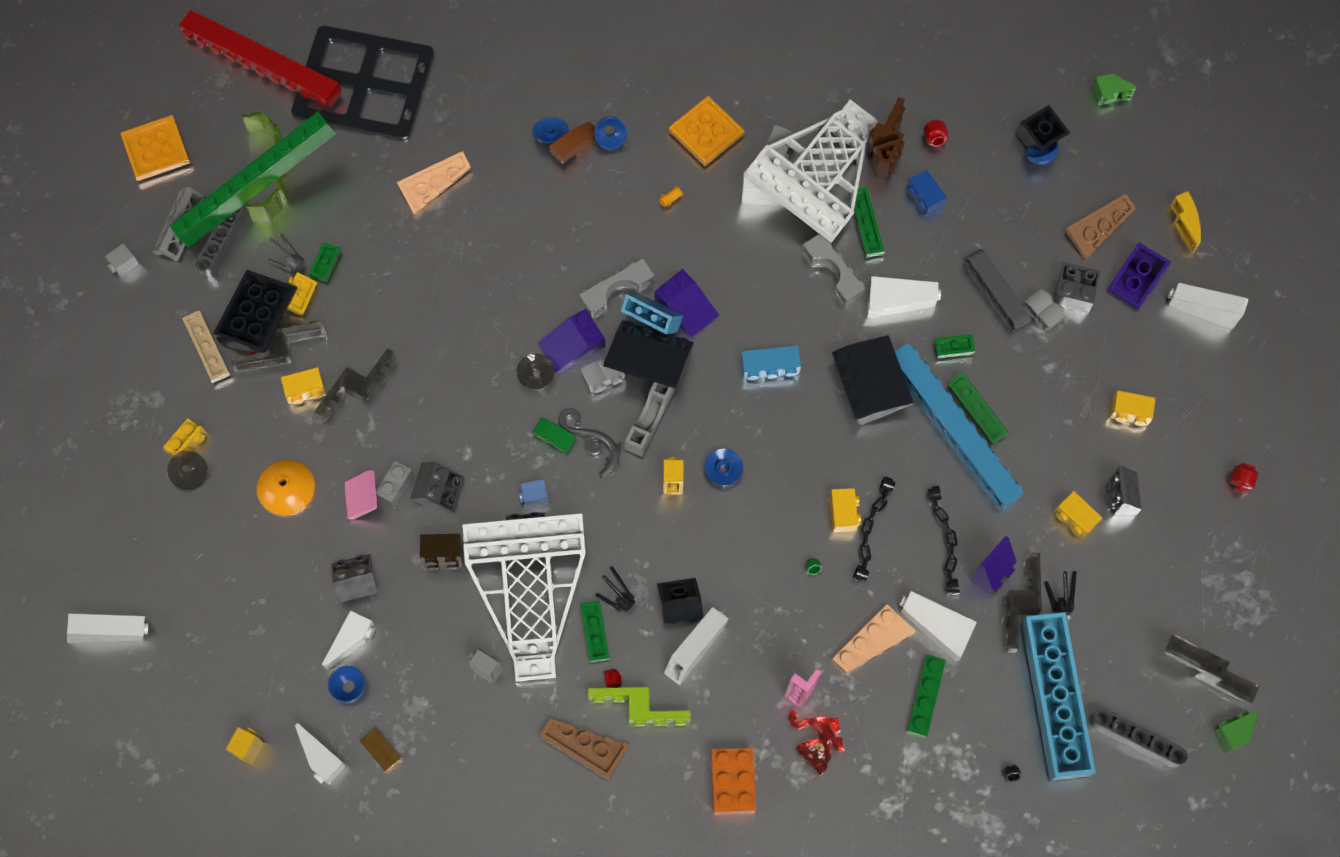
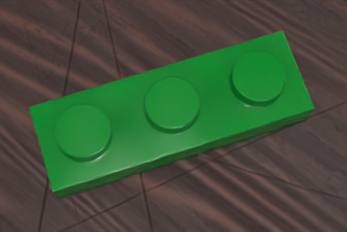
M600 600L580 603L590 663L610 660Z

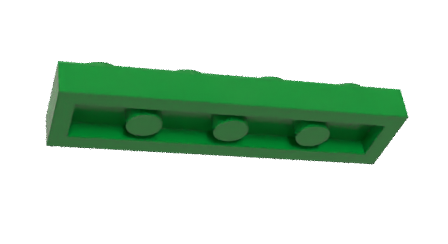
M858 188L854 215L866 258L883 255L885 250L868 188Z
M964 372L947 383L993 444L1009 433Z
M926 654L907 733L927 738L946 660Z

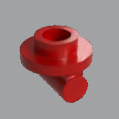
M616 669L603 671L606 688H619L621 686L622 677Z

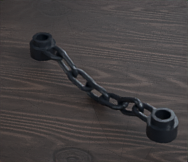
M887 476L883 477L879 488L880 491L884 492L883 497H879L872 504L873 511L870 517L864 519L861 527L863 543L859 549L863 564L862 566L857 565L853 575V580L865 582L869 575V570H866L867 563L871 560V551L867 543L868 535H870L874 524L873 518L876 513L880 512L887 505L888 492H892L895 487V481ZM880 500H882V503L884 504L879 509L878 507H875V505ZM866 521L867 523L871 522L869 531H864ZM867 547L868 556L864 558L863 549Z
M939 485L932 486V489H928L930 501L934 500L935 508L933 513L941 523L945 524L947 530L945 533L947 545L951 548V556L947 558L944 571L949 577V582H946L947 593L957 595L960 594L958 579H952L951 575L954 573L957 565V558L954 556V548L958 545L956 532L950 529L948 525V514L942 507L938 506L937 501H942ZM939 509L945 515L943 520L937 514ZM953 533L955 544L953 542L950 544L948 534L952 535ZM950 559L954 561L952 571L950 568L947 569Z

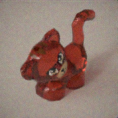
M791 710L788 719L792 727L798 730L810 726L818 736V739H811L807 743L799 744L796 747L797 753L803 756L804 760L815 769L818 775L824 774L827 770V764L831 760V749L833 748L838 753L844 752L842 737H836V734L841 733L838 718L817 716L806 718L799 722L796 718L797 712Z

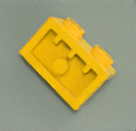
M297 272L293 277L289 276L286 282L298 288L287 310L302 316L317 282Z
M187 418L162 448L180 462H183L191 456L197 444L203 442L207 432L201 425L198 426Z

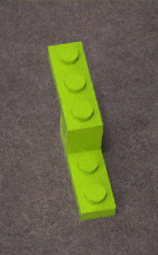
M649 687L588 688V698L593 700V703H604L605 700L623 703L625 700H629V724H633L636 727L646 726V723H654V726H666V723L684 726L691 719L690 711H650Z

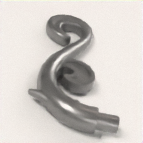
M572 408L563 410L558 419L560 427L570 433L587 436L585 449L591 455H597L602 450V444L595 445L596 441L604 443L609 450L610 457H606L607 463L599 473V476L605 479L609 474H613L620 462L622 443L619 442L616 445L609 436L596 430L569 427L565 423L569 417L575 419V426L580 425V413Z

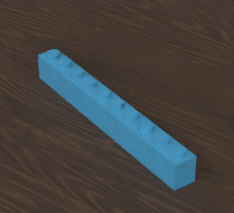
M907 343L896 350L895 353L910 392L998 508L1003 511L1018 501L1024 494L1021 485L1012 479L1008 468L1002 466L998 455L987 446L985 438L979 436L975 425L966 419L962 408L957 406L953 402L952 395L943 389L941 381L930 372L929 365L921 360L916 348L911 347Z

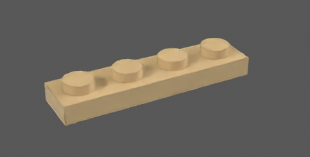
M200 310L183 317L185 326L212 383L229 376L230 373Z

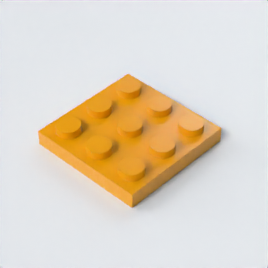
M709 96L668 128V131L704 166H707L745 134V131Z
M173 115L120 133L137 181L190 163Z

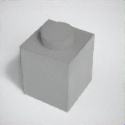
M121 244L105 256L109 262L106 264L112 273L117 272L120 277L139 264L124 244Z

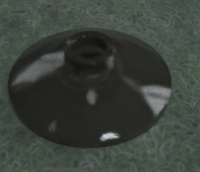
M530 354L524 357L517 366L518 380L523 386L532 390L545 388L552 382L555 375L552 361L542 354ZM539 372L540 374L539 376L535 377L533 376V373Z
M193 451L177 453L171 458L167 467L170 481L181 489L198 487L205 480L208 471L204 458ZM190 466V471L184 472L183 468Z

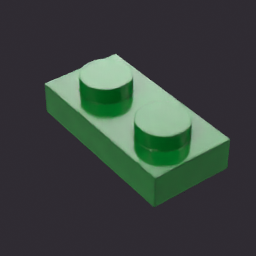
M323 242L311 267L309 276L328 282L342 251L341 248Z
M972 334L935 338L934 340L937 359L971 355L976 352Z

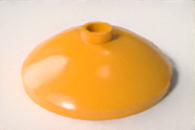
M291 459L279 460L266 467L259 476L256 487L257 496L260 503L269 512L280 516L293 515L305 509L312 501L316 488L315 479L310 469L303 463ZM282 481H287L284 486L280 485Z

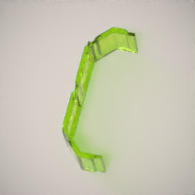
M261 112L242 115L249 134L266 132L274 138L275 144L283 138L277 124H274L272 120ZM286 174L277 179V189L263 203L246 205L253 222H272L281 213L283 207L286 206V203H288Z

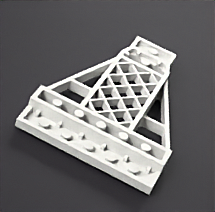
M850 99L844 108L834 113L832 117L771 145H766L743 175L832 243L855 213L854 206L866 143L869 140L871 130L878 123V120ZM814 131H819L807 148L802 147L795 141ZM830 131L837 137H831ZM821 143H828L829 148L823 149ZM833 143H839L840 148H834ZM787 144L800 157L792 164L775 149ZM816 144L817 149H812V147ZM812 154H819L820 160H813ZM824 154H830L832 160H825ZM836 154H842L843 160H837ZM855 159L857 164L852 185L842 177V174ZM809 165L811 171L804 172L803 166ZM815 165H821L823 171H816ZM827 165H833L834 171H828ZM839 165H844L843 168L840 170ZM818 177H824L825 183H819ZM834 184H839L851 194L849 206L829 192Z
M582 514L462 524L465 564L514 661L516 682L556 678L554 657L586 554ZM579 554L581 557L573 583L553 584L551 557ZM546 557V565L538 558ZM533 558L527 567L518 561L520 559ZM513 560L507 567L506 561ZM535 560L544 566V569L538 576L528 569ZM501 562L503 589L484 591L472 565ZM515 562L524 568L518 578L508 571ZM546 569L548 585L539 578ZM526 571L535 577L529 587L519 580ZM507 573L515 579L509 588ZM537 580L546 586L540 596L530 589ZM517 582L526 588L519 598L510 591ZM559 587H571L561 624L556 626L553 590ZM547 590L549 592L550 605L541 598ZM528 591L537 597L530 607L521 600ZM487 594H504L507 631L503 630L486 596ZM509 594L517 599L511 608ZM538 600L548 607L541 616L532 610ZM518 602L528 609L521 618L512 611ZM549 609L551 615V625L543 619L544 615L549 611ZM529 611L539 618L532 627L523 621V618ZM511 614L519 620L513 628ZM540 620L550 627L543 637L534 630V627ZM520 622L530 629L523 638L513 631ZM552 629V637L545 638ZM531 631H533L537 636L540 637L536 639H525ZM512 634H514L520 640L513 641Z

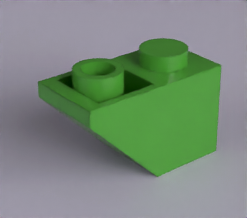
M1108 74L1096 77L1092 84V89L1098 104H1110L1114 101H1126L1132 98L1136 86L1115 74Z
M1248 711L1236 715L1237 720L1233 722L1227 719L1219 723L1220 728L1214 732L1226 753L1251 741L1258 715L1256 711L1250 714Z

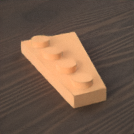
M462 151L397 182V185L413 215H416L471 169V166Z
M886 604L832 658V661L847 674L890 647L900 643L905 638L912 636L916 631Z

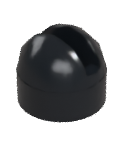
M1017 765L1006 766L1004 770L1006 781L1016 782L1021 779L1022 774Z

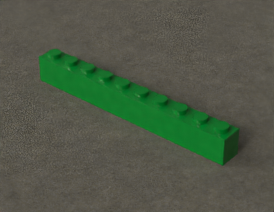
M316 112L169 226L178 239L187 247H190L336 133L321 114Z

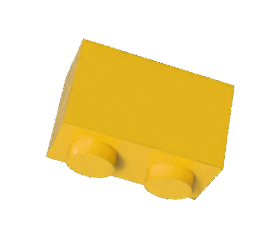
M318 367L281 377L285 397L289 404L297 405L301 404L304 400H315L326 395L322 374Z
M1117 390L1113 396L1110 418L1118 422L1128 421L1133 422L1137 426H1148L1153 419L1155 398Z
M676 457L664 460L663 494H683L684 460H679Z
M855 488L832 489L830 505L833 532L856 531L858 525H861V514L857 513L859 495H855Z
M1074 491L1054 511L1056 517L1061 522L1066 523L1073 534L1080 536L1082 539L1103 519Z
M238 727L225 750L252 765L264 742L260 740L261 736L256 731L245 727L244 730Z

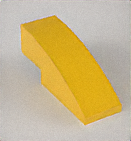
M1187 191L1175 196L1170 205L1177 215L1173 223L1191 252H1194L1201 243V228L1196 206Z

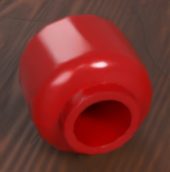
M932 120L924 126V136L929 145L939 147L948 140V130L943 121Z
M1245 463L1234 467L1230 478V483L1235 486L1234 490L1245 493L1246 490L1254 489L1259 473L1255 470L1256 467Z

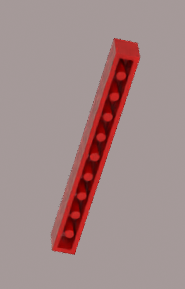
M189 10L178 25L185 39H192L201 47H208L215 54H222L231 62L236 61L245 69H252L259 76H266L275 84L280 83L289 91H296L305 99L310 98L322 107L326 106L331 109L342 93L338 82L197 12Z

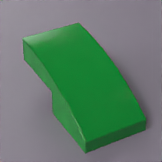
M541 417L532 431V434L546 444L550 443L564 454L567 453L577 438L544 417Z

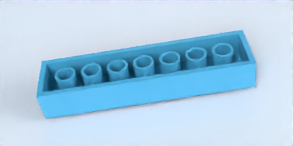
M1066 613L1026 616L1021 624L1049 779L1054 781L1090 777L1096 771Z

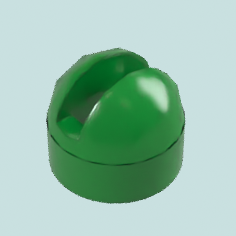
M810 558L806 561L805 568L809 575H816L822 571V566L818 559Z

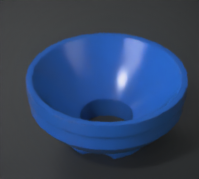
M604 117L595 126V140L604 149H617L622 146L627 138L626 126L617 117ZM607 126H613L615 128V131L612 135H606L604 133V129Z
M1056 142L1041 152L1028 147L1026 149V157L1034 164L1048 165L1057 156L1059 145Z
M353 666L339 667L329 678V693L339 702H354L362 696L365 690V678L361 671ZM347 681L354 683V689L351 692L343 690V685Z

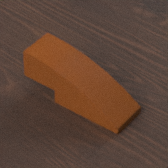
M587 122L574 128L550 145V153L562 164L573 155L577 157L595 141V126L591 122Z

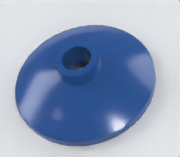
M553 117L542 119L533 127L534 138L539 142L548 144L554 143L569 132L568 125L564 120Z
M718 449L707 457L705 473L714 484L729 486L740 479L743 473V462L736 452L729 449ZM725 467L727 468V471L722 472L720 468Z

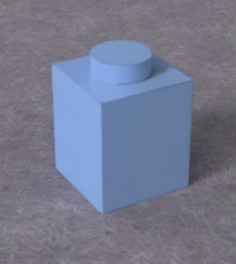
M544 479L521 484L522 490L518 491L520 502H525L526 508L549 503Z

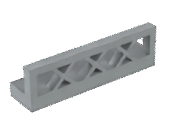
M189 186L179 190L153 247V254L157 256L164 254L174 261L179 260L185 244L182 241L179 243L180 240L169 225L179 219L185 211L193 208L190 202L192 195L200 199L199 202L206 198L204 195ZM175 242L177 247L175 254L167 250L169 244Z

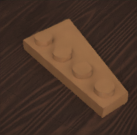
M1124 194L1067 227L1065 231L1083 259L1086 260L1136 208L1127 194Z
M551 718L539 735V738L606 780H609L630 747V744L620 743L612 738L602 737L593 732L584 731Z

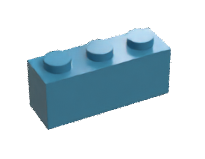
M638 292L626 294L621 308V312L665 334L677 333L683 318L682 314Z
M798 346L742 351L743 379L757 380L761 377L773 379L782 375L793 377L800 374L801 363Z

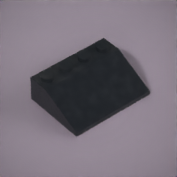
M246 270L213 335L220 344L234 349L265 353L298 288Z
M622 320L603 366L676 389L690 361L694 342L686 338H679L653 330L650 327H643L631 321Z
M889 335L850 344L832 352L854 417L860 425L914 404Z

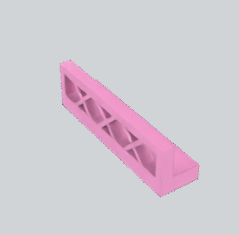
M816 669L808 681L794 674L784 697L801 708L814 690L822 672Z

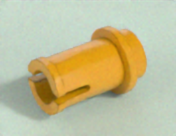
M675 186L666 194H661L659 198L660 204L663 207L671 206L673 201L683 195L679 187Z

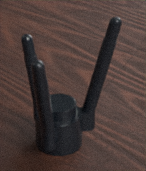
M611 566L610 570L624 592L621 593L603 575L602 578L618 595L615 600L617 604L599 593H596V597L614 607L618 612L623 610L626 613L636 603L635 597L629 592L614 567Z
M1073 571L1070 597H1068L1067 572H1063L1064 597L1058 598V602L1055 600L1049 582H1045L1052 602V608L1057 610V613L1073 614L1075 609L1076 571Z

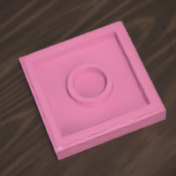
M368 470L344 482L348 519L354 520L378 508L374 471Z

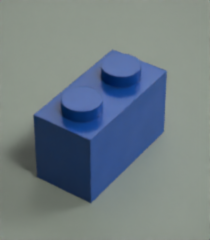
M928 170L908 180L907 193L915 199L917 207L926 216L945 205L947 196Z

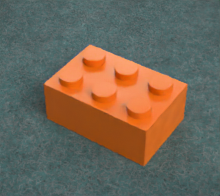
M753 748L712 749L714 815L755 814L756 797Z

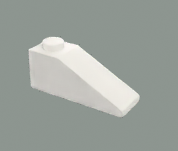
M350 611L322 663L323 667L330 670L365 644L375 631V625L372 620Z
M297 723L295 728L309 766L315 772L313 777L321 784L324 781L330 784L346 765Z

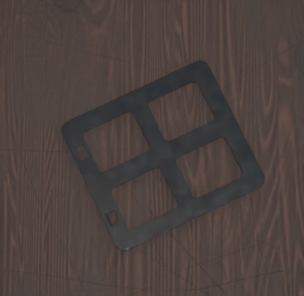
M320 26L317 29L306 67L338 82L340 85L354 87L347 112L339 114L309 108L310 98L305 99L297 92L291 113L296 119L307 120L316 112H319L331 126L402 140L407 139L411 134L434 57V50L428 45L330 26ZM330 40L367 47L358 73L321 66ZM385 50L418 57L410 83L372 76L380 51ZM420 65H426L424 73L418 72ZM368 91L406 98L398 124L360 118ZM406 112L411 113L409 120L404 119Z

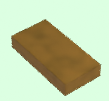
M376 728L360 740L362 745L385 772L389 771L401 760V757Z

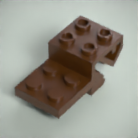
M898 97L885 125L877 123L867 153L872 155L870 165L874 175L882 180H886L888 175H892L895 163L899 161L905 144L903 141L904 134L896 131L897 126L901 125L903 114L906 110V107H903L905 99Z

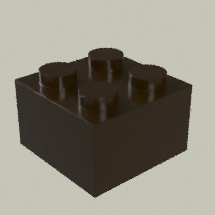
M460 533L420 534V559L424 568L436 571L439 568L458 570L459 567H464V543Z

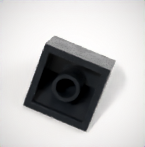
M1050 105L1021 121L1015 131L1026 146L1040 152L1070 134V131Z
M696 578L657 583L664 624H675L687 620L695 621L703 618L702 600Z

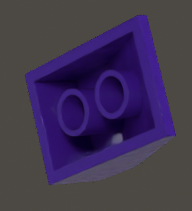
M1138 242L1107 289L1140 309L1172 263Z
M683 269L654 291V300L683 315L680 327L691 339L719 317L718 312L697 283Z
M587 309L569 317L538 342V345L557 374L606 347L605 337Z
M1007 536L988 555L971 578V581L988 595L992 591L997 592L1003 585L1001 580L1005 576L1009 578L1016 570L1013 566L1017 561Z

